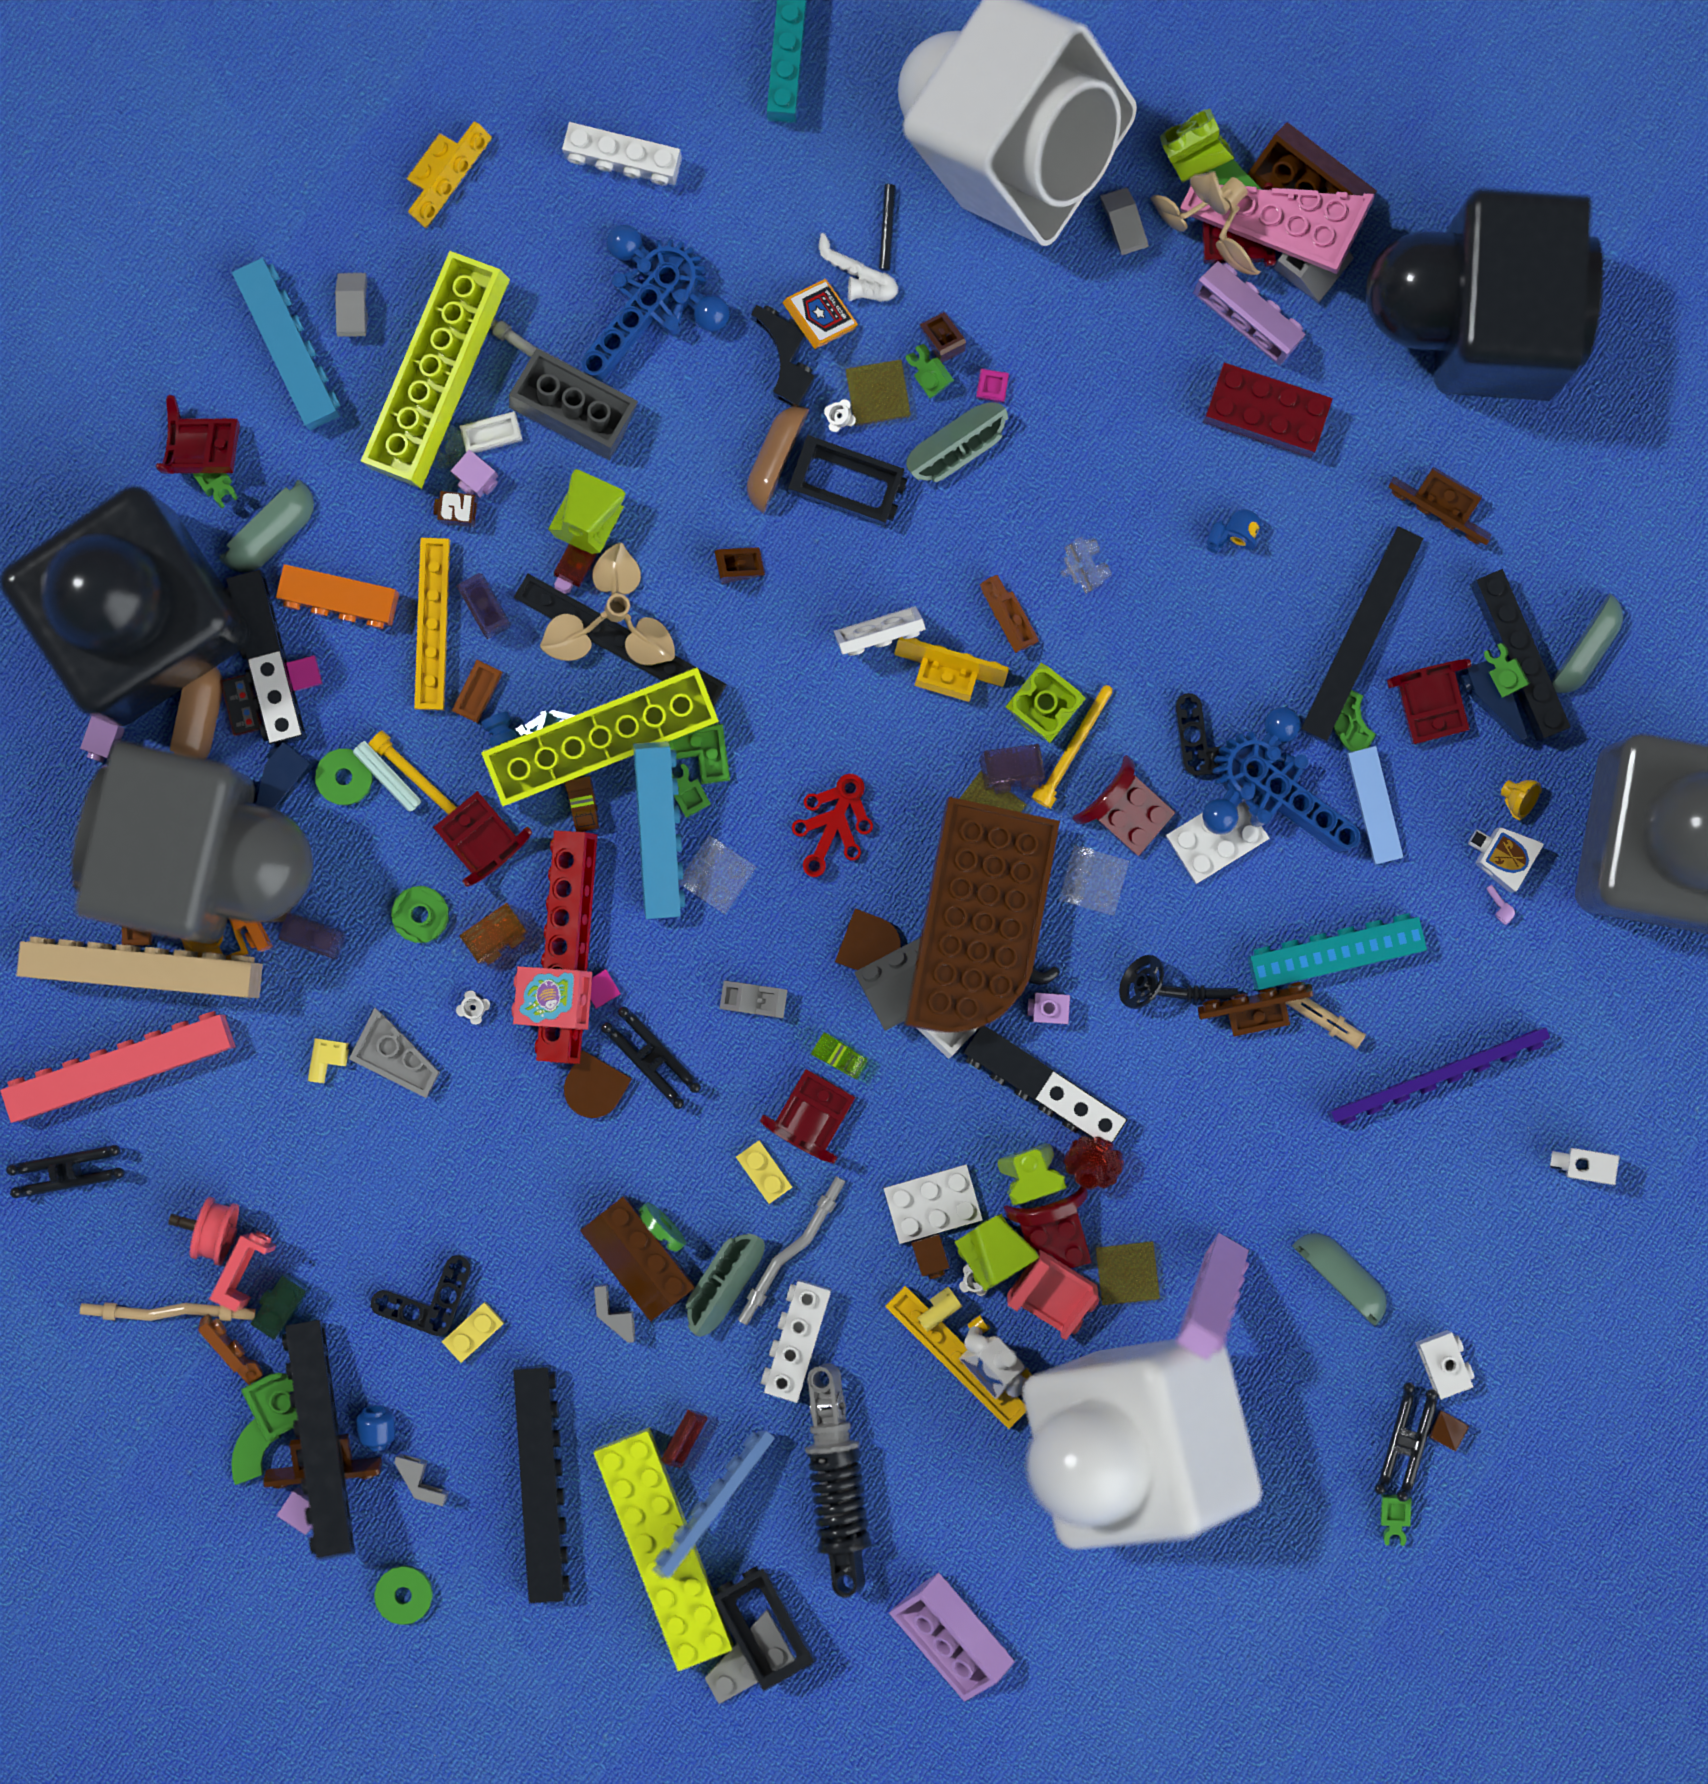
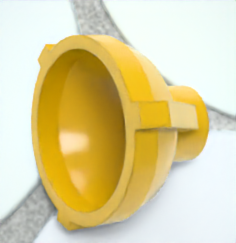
M1508 780L1502 787L1501 795L1505 797L1504 801L1512 816L1521 821L1535 806L1542 788L1541 784L1535 780H1524L1517 784Z

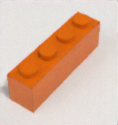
M284 564L276 598L283 602V607L300 610V606L311 608L310 613L327 617L328 612L339 614L338 619L355 623L357 618L366 620L367 626L383 629L384 625L392 626L399 592L388 587Z

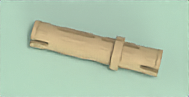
M1309 998L1286 1002L1294 1010L1329 1031L1328 1035L1331 1037L1337 1036L1355 1049L1359 1047L1366 1036L1365 1033L1345 1022L1343 1016L1337 1017ZM1301 1003L1313 1009L1314 1011L1322 1015V1017H1319L1312 1011L1308 1010L1307 1008L1302 1006ZM1327 1019L1336 1024L1337 1026L1341 1027L1348 1033L1346 1034L1337 1027L1333 1026L1332 1024L1327 1022Z

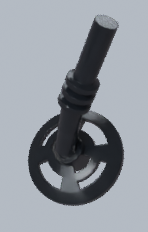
M1144 955L1136 959L1125 971L1119 987L1121 1002L1131 1009L1144 1007L1156 995L1187 999L1188 1002H1191L1192 999L1194 1002H1198L1199 999L1201 1002H1204L1205 999H1231L1232 996L1238 995V988H1205L1204 985H1201L1200 988H1198V985H1194L1193 988L1191 985L1183 988L1162 985L1164 966L1162 961L1153 955ZM1150 965V968H1145L1137 974L1141 968ZM1158 970H1159V981H1158V977H1157V975H1156ZM1131 983H1134V992L1136 995L1130 998V985Z

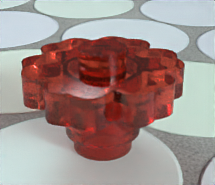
M1082 1136L1078 1140L1072 1141L1069 1151L1066 1152L1064 1158L1065 1169L1067 1173L1075 1175V1182L1085 1189H1095L1098 1186L1107 1188L1115 1184L1119 1174L1122 1173L1124 1166L1123 1155L1120 1151L1113 1150L1114 1145L1109 1140H1105L1100 1136H1096L1092 1140Z

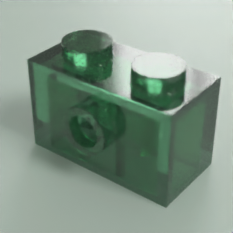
M289 1273L282 1275L273 1290L268 1288L261 1297L259 1303L262 1307L250 1325L273 1340L280 1338L285 1331V1326L289 1325L312 1288Z

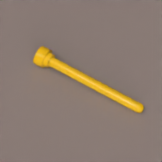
M1104 685L1046 784H1042L1040 788L1037 787L1031 799L1048 809H1051L1057 793L1055 789L1113 692L1111 686Z
M383 730L371 739L368 745L380 756L385 755L448 815L457 808L392 747L391 737Z

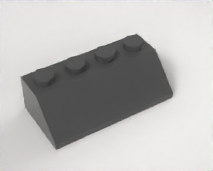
M536 348L509 394V408L608 460L611 459L620 444L638 404L637 400Z
M920 938L854 972L885 1031L906 1019Z

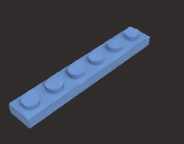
M758 1431L748 1436L743 1444L745 1449L739 1456L735 1455L726 1466L728 1471L723 1478H718L710 1486L708 1492L711 1494L704 1502L701 1501L694 1507L691 1512L692 1519L686 1526L683 1524L675 1532L673 1544L669 1549H663L656 1557L655 1562L657 1565L653 1571L658 1576L670 1578L775 1439L769 1432Z

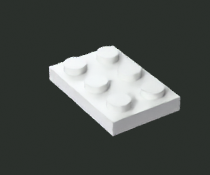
M914 606L835 630L834 634L842 655L848 653L849 656L864 652L866 647L873 645L876 647L887 646L892 643L893 639L903 637V639L914 638L920 634L919 631L926 629L919 611Z
M1245 802L1240 803L1237 807L1239 819L1236 827L1230 833L1218 835L1210 832L1203 823V813L1166 835V838L1195 884L1270 839L1262 826L1254 827L1251 824L1250 818L1252 815L1249 813V807Z
M967 1164L884 1188L899 1244L982 1220Z

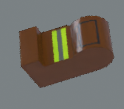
M582 777L565 782L576 832L600 829L592 777Z

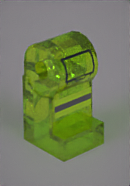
M825 1032L811 1052V1055L856 1080L869 1061Z

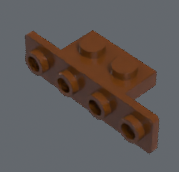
M1432 467L1418 490L1400 479L1392 477L1388 487L1392 489L1391 493L1403 501L1409 499L1417 504L1416 508L1426 515H1431V513L1441 518L1440 522L1452 530L1458 528L1466 533L1465 537L1475 544L1483 543L1487 545L1489 543L1491 533L1468 520L1482 499V495L1435 467Z
M1295 982L1282 990L1266 988L1261 990L1260 994L1253 996L1238 994L1232 996L1231 1000L1220 1002L1218 999L1204 1002L1203 1006L1198 1007L1199 1019L1229 1014L1233 1037L1290 1025L1286 1002L1313 997L1312 985H1305V982Z
M341 1434L340 1441L345 1478L359 1477L360 1479H369L379 1475L382 1465L381 1457L353 1460L349 1434ZM300 1439L290 1441L289 1446L293 1466L267 1469L263 1479L264 1487L281 1489L288 1485L301 1484V1479L305 1478L304 1466H299L297 1450L301 1449Z

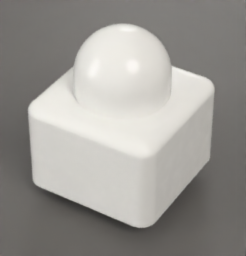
M982 0L962 31H947L933 35L914 48L902 67L898 81V100L905 118L903 123L904 134L958 204L969 212L1043 246L1050 245L1057 239L1084 196L1098 183L1106 171L1114 151L1133 124L1137 110L1134 98L1084 25L1023 0Z
M1177 1339L1099 1350L1036 1374L1026 1381L1023 1388V1399L1033 1436L1027 1456L1028 1479L1031 1489L1040 1504L1052 1514L1056 1534L1065 1546L1071 1549H1084L1189 1538L1258 1504L1261 1497V1488L1225 1346H1223L1219 1353L1213 1352L1208 1361L1177 1344Z

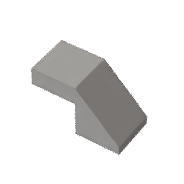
M1126 187L1100 196L1102 207L1110 220L1113 240L1121 256L1147 248L1148 241L1136 203L1128 188Z
M338 273L335 289L337 337L366 336L368 322L365 302L368 282L366 273Z
M724 981L720 1009L783 1018L787 990Z
M608 1284L596 1285L594 1291L597 1317L628 1343L634 1342L636 1337L633 1311L610 1313Z
M401 1453L397 1455L394 1463L413 1497L443 1506L447 1501L449 1491L422 1484L428 1461Z

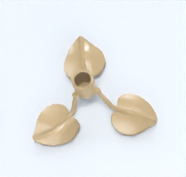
M1215 172L1205 175H1194L1190 179V184L1196 195L1203 202L1187 212H1180L1177 205L1164 196L1153 195L1150 198L1163 220L1170 227L1180 232H1184L1188 227L1184 219L1207 205L1221 215L1226 214L1230 210L1231 212L1219 235L1220 240L1216 242V247L1223 259L1237 271L1249 275H1257L1261 272L1254 267L1246 251L1237 242L1226 236L1235 214L1240 210L1237 204L1248 194L1247 188L1240 180L1232 177L1220 189Z
M617 543L606 550L598 559L593 569L592 579L596 589L601 592H611L612 595L605 605L604 612L585 629H583L582 621L574 615L562 614L551 620L540 644L541 650L547 655L562 661H575L584 657L592 646L591 640L586 634L607 618L612 622L626 621L627 627L632 633L626 638L625 648L627 654L634 662L641 665H655L672 661L675 658L672 638L662 623L656 619L644 617L639 620L636 628L632 625L631 616L628 614L630 602L624 595L633 592L638 587L641 575L636 561L628 553L623 543Z

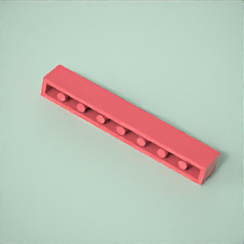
M212 1011L198 1016L199 1022L189 1025L187 1020L172 1025L173 1031L162 1034L161 1030L145 1034L144 1041L134 1043V1040L131 1039L117 1044L118 1049L107 1053L106 1049L92 1052L89 1054L91 1059L80 1062L79 1058L62 1063V1069L54 1072L50 1067L35 1072L36 1078L25 1081L24 1077L7 1082V1088L0 1090L10 1122H20L235 1048L236 1046L226 1016L216 1015V1012Z

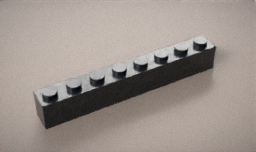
M321 1320L285 1326L286 1334H282V1344L284 1351L289 1352L290 1362L286 1363V1373L288 1380H292L294 1389L289 1395L292 1409L296 1408L298 1419L293 1421L295 1436L296 1438L300 1437L301 1449L297 1450L299 1466H304L305 1478L301 1479L303 1495L308 1496L309 1507L305 1508L307 1525H312L313 1537H309L310 1552L312 1555L316 1554V1559L318 1560L354 1555L356 1551L325 1324Z
M551 1364L516 1367L513 1369L528 1601L529 1604L560 1602L565 1600L566 1593L571 1592L570 1575H565L564 1564L569 1563L568 1546H563L562 1535L567 1534L566 1517H561L560 1505H565L564 1488H559L558 1476H563L562 1458L557 1459L556 1447H561L560 1429L555 1430L554 1418H559L558 1400L553 1401L552 1389H557L556 1371L551 1372Z

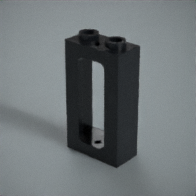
M807 435L788 491L792 495L886 527L887 521H893L898 505L894 504L897 493L903 495L908 478L903 477L904 468ZM814 459H821L885 482L887 489L881 505L875 508L809 485L806 482V477Z
M755 1566L742 1574L744 1579L734 1584L731 1580L718 1587L717 1591L719 1594L715 1595L713 1599L763 1691H767L817 1662L767 1568L759 1570L758 1566ZM754 1588L762 1590L796 1653V1659L777 1670L771 1669L737 1606V1599Z

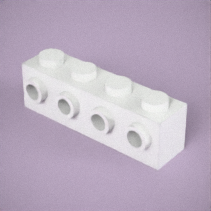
M572 122L568 124L562 148L565 159H568L571 163L578 165L586 163L594 165L602 171L611 172L614 170L636 179L643 177L651 179L653 183L659 185L676 184L682 160L681 151L678 148Z
M798 1279L796 1285L790 1284L786 1301L791 1302L788 1313L782 1312L777 1327L783 1331L779 1341L773 1340L769 1354L770 1357L774 1358L771 1369L765 1367L760 1383L766 1386L764 1393L798 1402L831 1293L830 1288Z

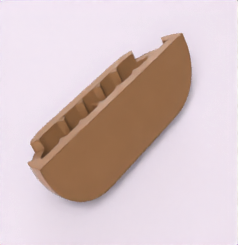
M800 406L790 407L776 416L747 481L748 497L754 507L763 514L809 413V408Z
M217 667L182 688L170 751L200 759H206L209 755L223 694V678Z

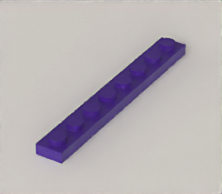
M1546 1027L1535 1029L1327 1111L1331 1122H1340L1341 1126L1357 1120L1356 1114L1366 1111L1367 1115L1379 1112L1384 1109L1382 1104L1393 1100L1394 1105L1411 1099L1409 1094L1420 1090L1421 1094L1430 1092L1437 1088L1436 1083L1445 1079L1449 1084L1464 1078L1463 1072L1473 1069L1474 1073L1490 1068L1489 1062L1500 1058L1502 1063L1518 1057L1516 1052L1527 1048L1528 1052L1544 1046L1543 1041L1550 1039Z

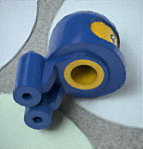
M1241 509L1233 513L1227 526H1225L1222 520L1216 522L1206 541L1208 544L1207 550L1217 553L1219 548H1223L1228 541L1242 548L1254 550L1256 546L1255 537L1261 529L1259 516L1248 509Z

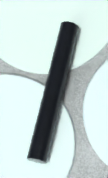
M894 184L884 185L879 270L889 271L891 265L896 185Z

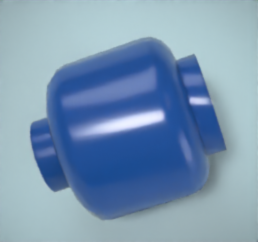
M374 1405L363 1409V1413L356 1419L359 1443L369 1447L372 1451L385 1449L387 1444L391 1443L396 1437L393 1413L386 1410L384 1406Z

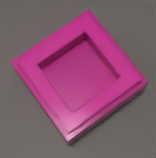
M981 369L976 399L1004 403L1009 373Z
M315 656L286 663L294 691L323 684Z
M606 969L592 977L590 1000L596 1009L621 994Z

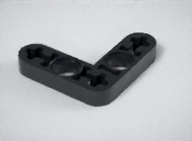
M1193 693L1183 694L1175 703L1183 770L1190 776L1214 774L1213 769L1219 767L1214 762V758L1219 753L1220 747L1207 748L1201 701ZM1185 699H1189L1192 704L1195 703L1196 708L1191 710L1192 719L1198 717V722L1190 721L1182 724V719L1186 720L1188 718L1187 711L1185 709L1181 710L1180 705L1185 703ZM1195 727L1198 729L1200 738L1197 742L1190 743L1184 738L1186 728ZM1201 745L1202 750H1197L1196 755L1198 760H1203V765L1199 766V771H1194L1193 766H1188V762L1193 758L1192 751L1186 753L1185 747L1194 748ZM1247 765V770L1255 769L1253 765Z
M460 1254L454 1255L447 1260L431 1304L392 1290L383 1289L376 1292L371 1298V1309L379 1316L435 1336L443 1335L450 1330L472 1271L471 1261L468 1257ZM459 1260L463 1261L462 1266L466 1268V1271L460 1272L456 1281H462L461 1287L454 1282H445L446 1276L451 1279L454 1275L455 1269L451 1268V1264H456ZM444 1287H451L456 1291V1299L453 1303H445L441 1299L440 1294ZM387 1295L389 1296L388 1301L395 1305L398 1304V1299L403 1300V1303L398 1308V1316L393 1315V1312L396 1310L395 1308L386 1307L384 1310H381V1304L377 1302V1299ZM436 1303L442 1308L452 1309L451 1314L447 1311L444 1312L442 1321L446 1323V1326H441L438 1330L434 1329L435 1324L431 1322V1318H437L441 1310L435 1309ZM409 1304L417 1306L420 1312L419 1317L414 1321L406 1319L403 1313L404 1308Z

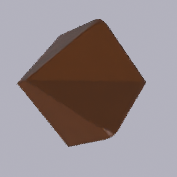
M1440 1410L1430 1428L1428 1436L1456 1452L1469 1425Z

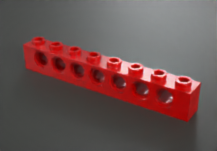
M554 831V837L550 844L552 863L548 871L550 888L546 899L548 914L547 924L544 927V938L546 939L545 952L541 959L543 968L587 971L598 834ZM573 855L574 862L570 867L568 861L570 856ZM571 884V893L567 895V886ZM568 912L569 921L565 924L564 916ZM564 941H566L567 943V949L565 953H563L562 951V944L564 943ZM539 1026L538 1038L535 1042L536 1061L580 1064L583 1029L559 1027L560 1037L556 1039L555 1031L558 1027Z

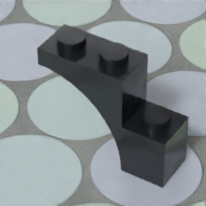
M756 304L751 313L752 321L763 328L771 337L780 358L779 378L773 390V396L790 407H801L815 382V376L811 374L813 370L800 362L795 365L793 362L807 338L795 320L789 319L787 322L778 317L780 313L772 307L765 305L762 308Z

